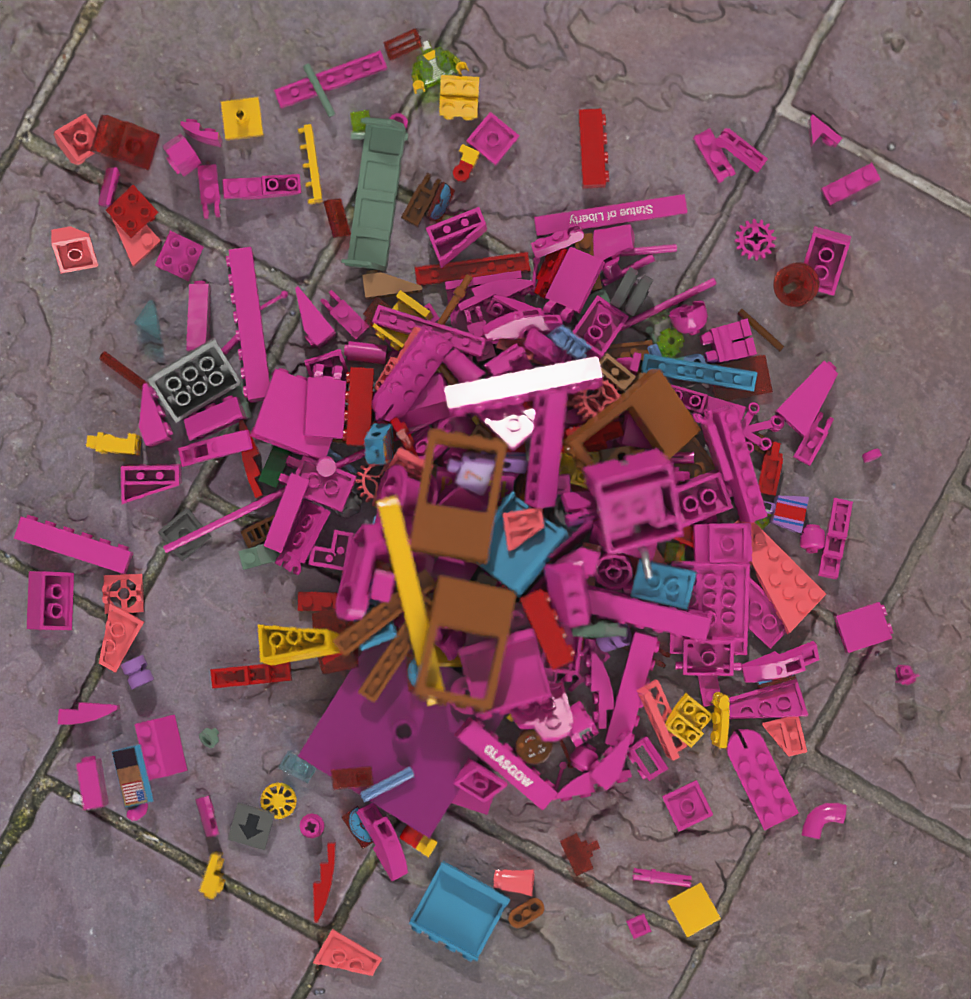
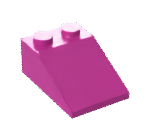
M814 226L799 276L801 287L834 296L849 249L851 236Z
M297 286L295 290L304 331L307 334L305 338L313 348L317 346L320 349L337 334L299 286Z
M598 295L572 333L584 339L592 347V349L585 352V359L598 357L599 361L629 316Z

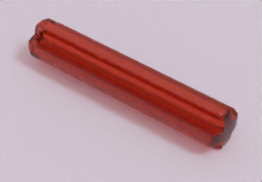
M106 351L101 353L99 360L143 391V384L148 383Z

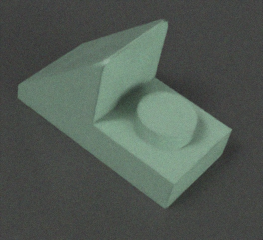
M264 544L238 551L243 570L275 562L279 556V552L265 547Z

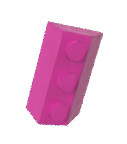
M230 395L223 398V402L218 405L212 403L207 405L204 411L200 413L195 411L188 415V418L184 419L189 440L197 442L239 423L242 419H247L239 397Z
M716 469L675 485L682 528L733 508L721 473Z
M583 561L544 565L551 609H555L559 618L558 621L569 626L590 624L592 612Z
M29 571L27 629L72 630L74 573Z
M175 714L134 724L149 780L188 771Z

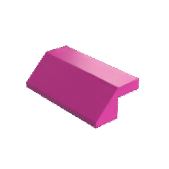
M442 372L431 377L408 412L399 419L400 423L405 422L407 428L450 417L445 394V387L449 386ZM375 413L376 421L384 420Z

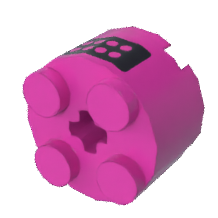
M581 701L569 707L572 715V728L569 736L576 747L599 734Z

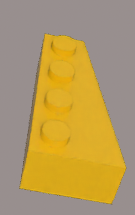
M258 624L260 662L268 665H277L340 653V650L332 641L338 634L329 630Z

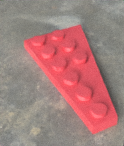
M739 518L735 523H748V522H741V521H740V518ZM752 522V562L749 563L753 566L756 577L769 601L775 607L776 614L783 622L784 629L788 635L821 601L826 593L755 522Z

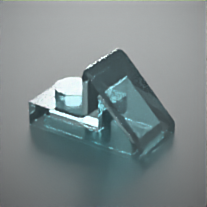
M288 751L278 766L279 769L306 783L310 781L317 769L298 757L293 751Z

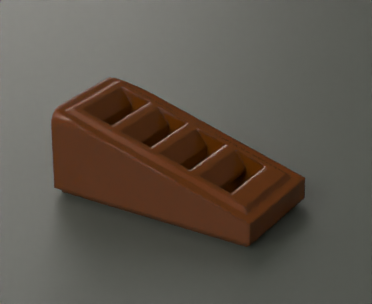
M275 515L240 531L248 549L266 541L267 535L265 536L261 526L264 525L267 532H269L270 527L268 523L273 522ZM256 528L258 529V531H259V533H260V535H261V537H262V538H260V539H258V537H257V535H256V533H255V531H254V529H256ZM250 531H251V534H252V536H253V538H254V540H255V541L252 542V543H251V540H250V538H249V536H248V534H247V532H250Z

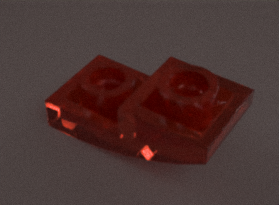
M371 766L331 770L333 790L373 786Z

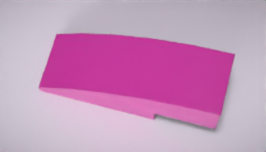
M80 702L78 709H59L58 724L71 725L93 721L120 709V705Z

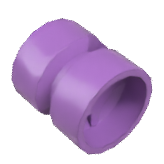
M614 623L619 624L621 628H626V636L596 638L597 644L603 652H609L631 644L632 634L626 623Z
M143 655L120 665L124 675L129 677L127 681L131 690L154 680L151 671L146 669L148 664Z

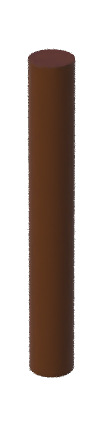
M744 309L737 313L742 319L748 318L749 325L779 352L785 347Z

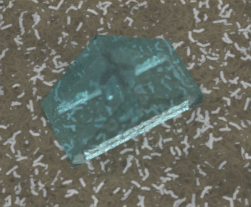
M149 300L134 324L156 339L162 340L156 304L153 300Z

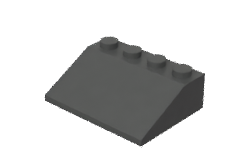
M214 338L147 377L149 383L176 423L242 384Z

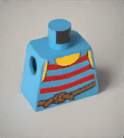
M374 423L364 440L366 460L368 464H387L391 462L395 455L392 424Z

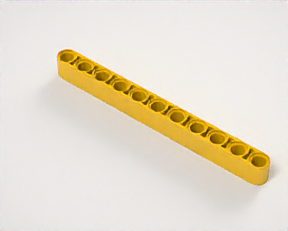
M394 496L378 500L377 506L418 668L428 621L397 497ZM433 647L425 685L428 688L445 691ZM428 699L426 701L427 706L436 704V700Z

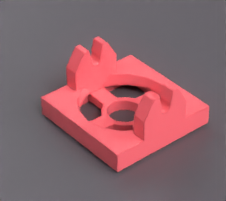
M143 574L104 575L102 600L105 605V614H109L110 603L113 604L110 597H117L121 601V609L128 613L144 612ZM121 580V587L117 591H110L112 585ZM127 580L136 585V590L131 591L127 587ZM122 588L129 590L130 594L127 599L119 597V591ZM132 596H136V602L128 607V600Z

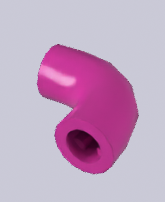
M824 803L815 807L807 815L801 835L820 839L823 826L826 823H844L847 805Z

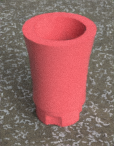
M534 869L495 870L494 889L532 896L535 871Z

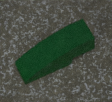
M274 445L258 481L278 488L280 482L278 479L281 473L284 474V471H286L287 458L292 456L293 452Z

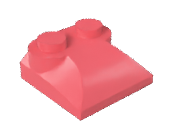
M86 114L59 128L53 134L57 145L69 161L76 165L82 164L88 157L108 145Z

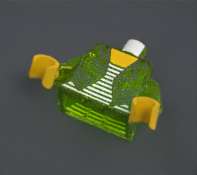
M430 41L421 43L419 47L422 54L416 57L417 62L413 64L411 74L414 93L417 94V89H423V92H425V90L441 84V75H451L453 72L457 74L458 72L459 76H463L462 70L469 72L467 64L449 50H443L441 47L433 49Z

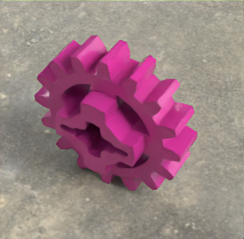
M753 219L752 224L747 220L745 221L746 227L740 225L739 229L741 232L735 233L739 237L734 240V243H739L736 250H742L741 256L747 254V260L754 257V260L757 261L759 256L765 259V253L768 255L772 253L769 248L775 247L772 241H775L776 237L771 236L774 233V229H768L769 223L764 226L763 220L756 223V219ZM751 228L749 236L743 237L745 231ZM759 229L763 230L766 235H763ZM753 236H756V239H759L757 244H755L754 241H751ZM767 243L766 248L760 251V246ZM744 245L750 247L751 251H749Z

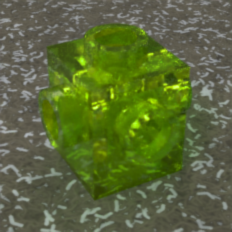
M671 328L661 331L656 344H658L664 356L670 354V357L681 353L680 349L683 348V343L685 342L682 333L677 332L676 329L671 330ZM668 338H673L675 343L669 344Z

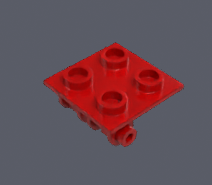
M134 184L106 209V212L130 238L138 233L149 221L153 222L159 213Z

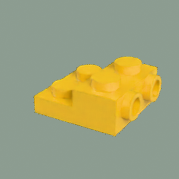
M441 75L439 116H443L445 119H453L454 116L462 117L464 120L477 118L479 77Z
M215 851L211 855L199 892L203 893L204 897L214 899L217 893L223 890L226 881L223 879L224 874L219 872L225 860L222 858L223 853Z

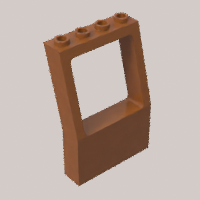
M650 369L617 400L562 441V445L565 447L564 451L574 460L575 467L584 474V467L596 464L586 452L582 443L625 409L652 448L658 449L668 460L701 429L660 369Z
M440 428L429 431L409 547L410 552L487 564L507 447L506 442L498 438H492V440L484 439L480 435L465 436L462 432L448 433ZM436 445L496 455L491 493L486 513L433 505L426 502Z
M444 576L437 578L428 628L412 694L417 696V700L428 701V699L436 700V704L439 705L451 703L455 704V708L459 709L470 707L474 708V712L485 713L492 709L507 644L516 592ZM438 627L491 637L496 640L483 699L426 687L425 682Z

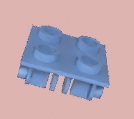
M560 326L545 335L563 350L567 349V353H571L570 355L576 360H583L586 357L585 352L592 349L584 339L577 337L570 329L564 326Z

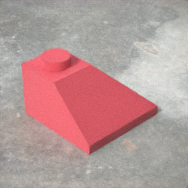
M71 226L51 230V243L61 273L98 267V261L88 233Z

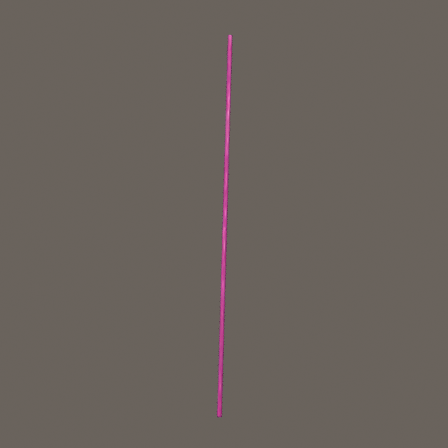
M712 278L626 320L620 331L717 285L715 279ZM537 364L533 365L534 369L543 368ZM436 421L408 428L409 432L406 434H412ZM398 435L395 438L394 442L400 439ZM365 448L335 462L336 468L340 469L365 457ZM286 487L163 546L165 552L168 553L281 498Z

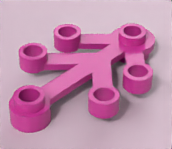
M752 402L747 407V413L741 422V427L745 439L758 445L761 450L766 451L772 445L769 438L762 439L753 433L766 429L778 432L784 426V419L779 415H774L768 421L749 425L753 416L760 410L759 405ZM750 407H755L756 411H752ZM774 420H778L780 424H775ZM746 442L747 446L750 447L749 454H751L754 446L752 443ZM762 442H767L768 446L765 447Z

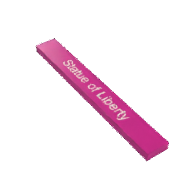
M685 194L537 216L534 217L536 235L539 237L567 230L569 225L579 224L582 230L683 215L688 212Z

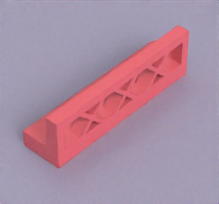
M654 680L638 689L637 693L666 757L674 761L679 758L678 752L688 746L679 739L681 744L675 747L672 741V737L675 735L668 732L664 723L668 719L667 714L669 716L672 710L659 681ZM654 687H656L658 691L655 699L649 691ZM658 703L663 704L665 707L662 716L657 707Z

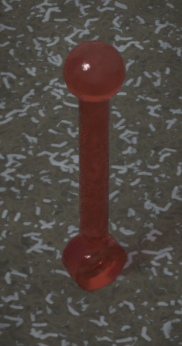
M560 739V745L568 761L567 766L572 769L574 766L571 765L572 761L563 739Z

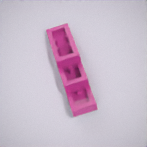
M291 473L264 543L265 547L282 553L310 480Z
M839 498L833 499L818 576L835 580L838 578L845 540L848 534L852 501Z

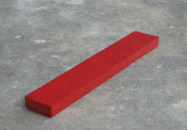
M528 252L448 262L442 268L439 264L415 267L417 285L426 286L461 280L465 278L466 274L474 278L520 270L521 273L530 272Z

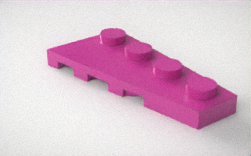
M797 678L729 698V719L808 716Z

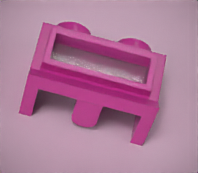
M644 736L628 747L629 753L626 755L632 764L635 762L640 768L637 771L643 780L647 778L650 781L669 769L647 736Z

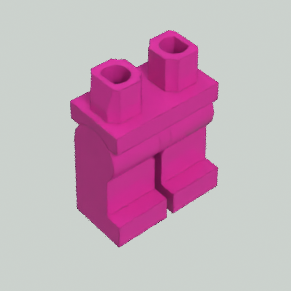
M748 318L712 328L707 333L699 336L701 345L711 344L713 350L704 353L706 363L716 362L717 365L753 357L757 354L753 337L748 338L752 335Z

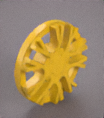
M285 783L270 784L261 795L262 809L267 810L272 805L273 808L269 811L278 810V815L274 816L276 819L288 817L294 811L297 804L294 790ZM276 786L277 793H273L270 788ZM281 786L284 787L283 793L279 792ZM287 790H289L292 794L289 797H286L284 795V793ZM268 792L270 795H272V798L266 795L265 793ZM264 799H269L270 803L264 804ZM285 805L291 806V810H286ZM281 808H283L284 811L283 815L281 814Z

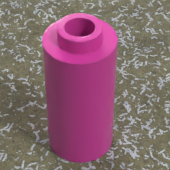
M349 341L348 345L345 344L344 356H347V360L386 364L387 345Z

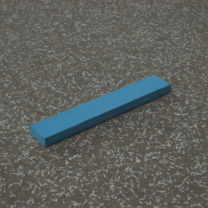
M644 354L641 373H646L650 369H660L664 376L668 378L754 391L757 379V372L650 354Z

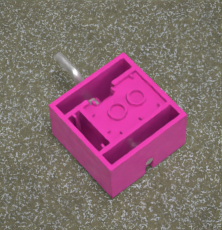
M658 449L624 457L625 461L622 462L615 459L584 467L586 486L597 498L600 520L593 521L596 540L608 555L638 548L642 557L645 578H651L653 576L651 563L645 545L683 535L671 462Z

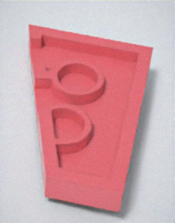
M112 218L133 267L162 242L147 225L130 238Z
M112 603L109 606L99 664L116 673L144 621Z
M332 929L313 964H321L373 976L382 957Z

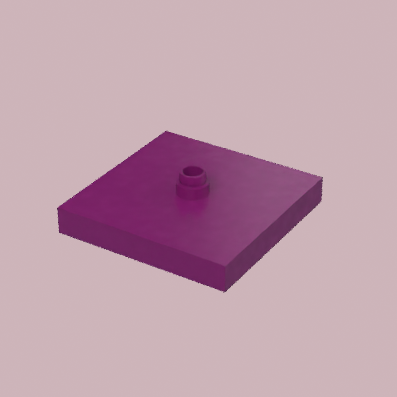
M391 638L362 651L298 754V757L361 795L362 791L411 767L414 777L369 801L430 838L460 789L454 785V780L468 758L477 762L480 757L454 735L469 717L475 720L476 715L461 713L451 703L427 706L426 701L417 700V696L412 695L414 686L408 677L409 665L415 657L412 647L375 703L359 694V688L393 639ZM439 666L444 690L450 692L453 683L458 678L463 677V675L450 667ZM469 689L465 690V696L471 697ZM500 712L492 714L493 718L481 720L480 717L477 719L486 725L483 728L488 733L490 730L495 732L505 714L500 715Z

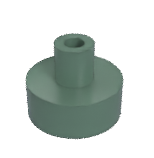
M205 728L199 734V739L206 747L213 748L219 742L217 736L219 731L216 728L212 730Z

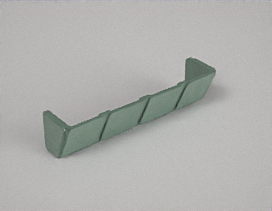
M365 117L361 118V123L366 124L348 259H342L341 263L348 267L384 272L388 264L390 236L393 228L395 199L398 191L400 163L403 155L406 129L403 123L393 119Z

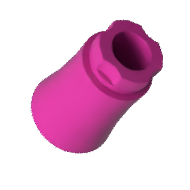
M457 348L451 351L443 360L448 366L447 368L461 384L481 380L486 375L483 370L478 368L463 353H460Z

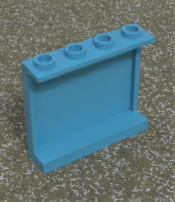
M512 491L510 495H506L501 501L502 505L495 511L487 564H476L510 590L516 592L518 596H521L542 571L544 565L551 560L550 556L565 543L569 536L565 529L562 527L559 529L544 518L545 528L513 551H508L503 514L532 509L517 498Z
M442 860L409 924L412 925L411 929L415 932L428 934L430 940L436 943L439 941L443 942L448 950L452 952L457 950L463 953L462 957L472 962L474 959L477 961L501 914L508 905L510 897Z

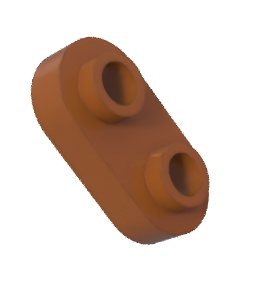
M533 897L511 910L509 913L510 924L515 928H522L540 917L544 912L542 900ZM537 904L538 909L535 911L532 910L531 905ZM516 914H520L522 916V919L520 921L515 920L514 917Z

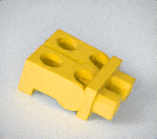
M97 432V436L87 435L86 447L96 449V452L102 454L110 452L140 456L142 437L137 434L128 433V439Z

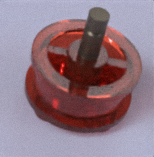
M795 262L780 269L773 282L777 298L783 304L790 307L802 306L811 301L817 295L820 287L817 272L810 265L802 262Z

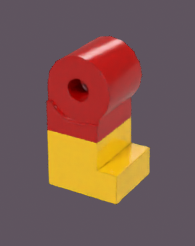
M462 144L459 154L463 156L459 165L453 169V178L458 183H465L469 179L480 155L479 151Z
M409 825L405 826L399 836L401 840L428 858L438 843L434 838H428Z

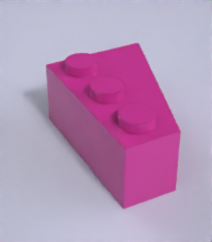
M181 133L162 146L168 154L166 159L177 174L181 172L183 177L202 164Z
M479 207L426 227L428 238L440 267H444L487 231L486 222Z
M123 464L121 466L122 504L180 485L182 483L181 464Z

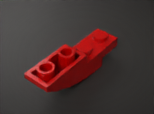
M609 422L582 443L586 452L607 449L606 441L624 436L620 422ZM571 427L562 433V441L580 427ZM561 443V453H566L564 451L565 447Z

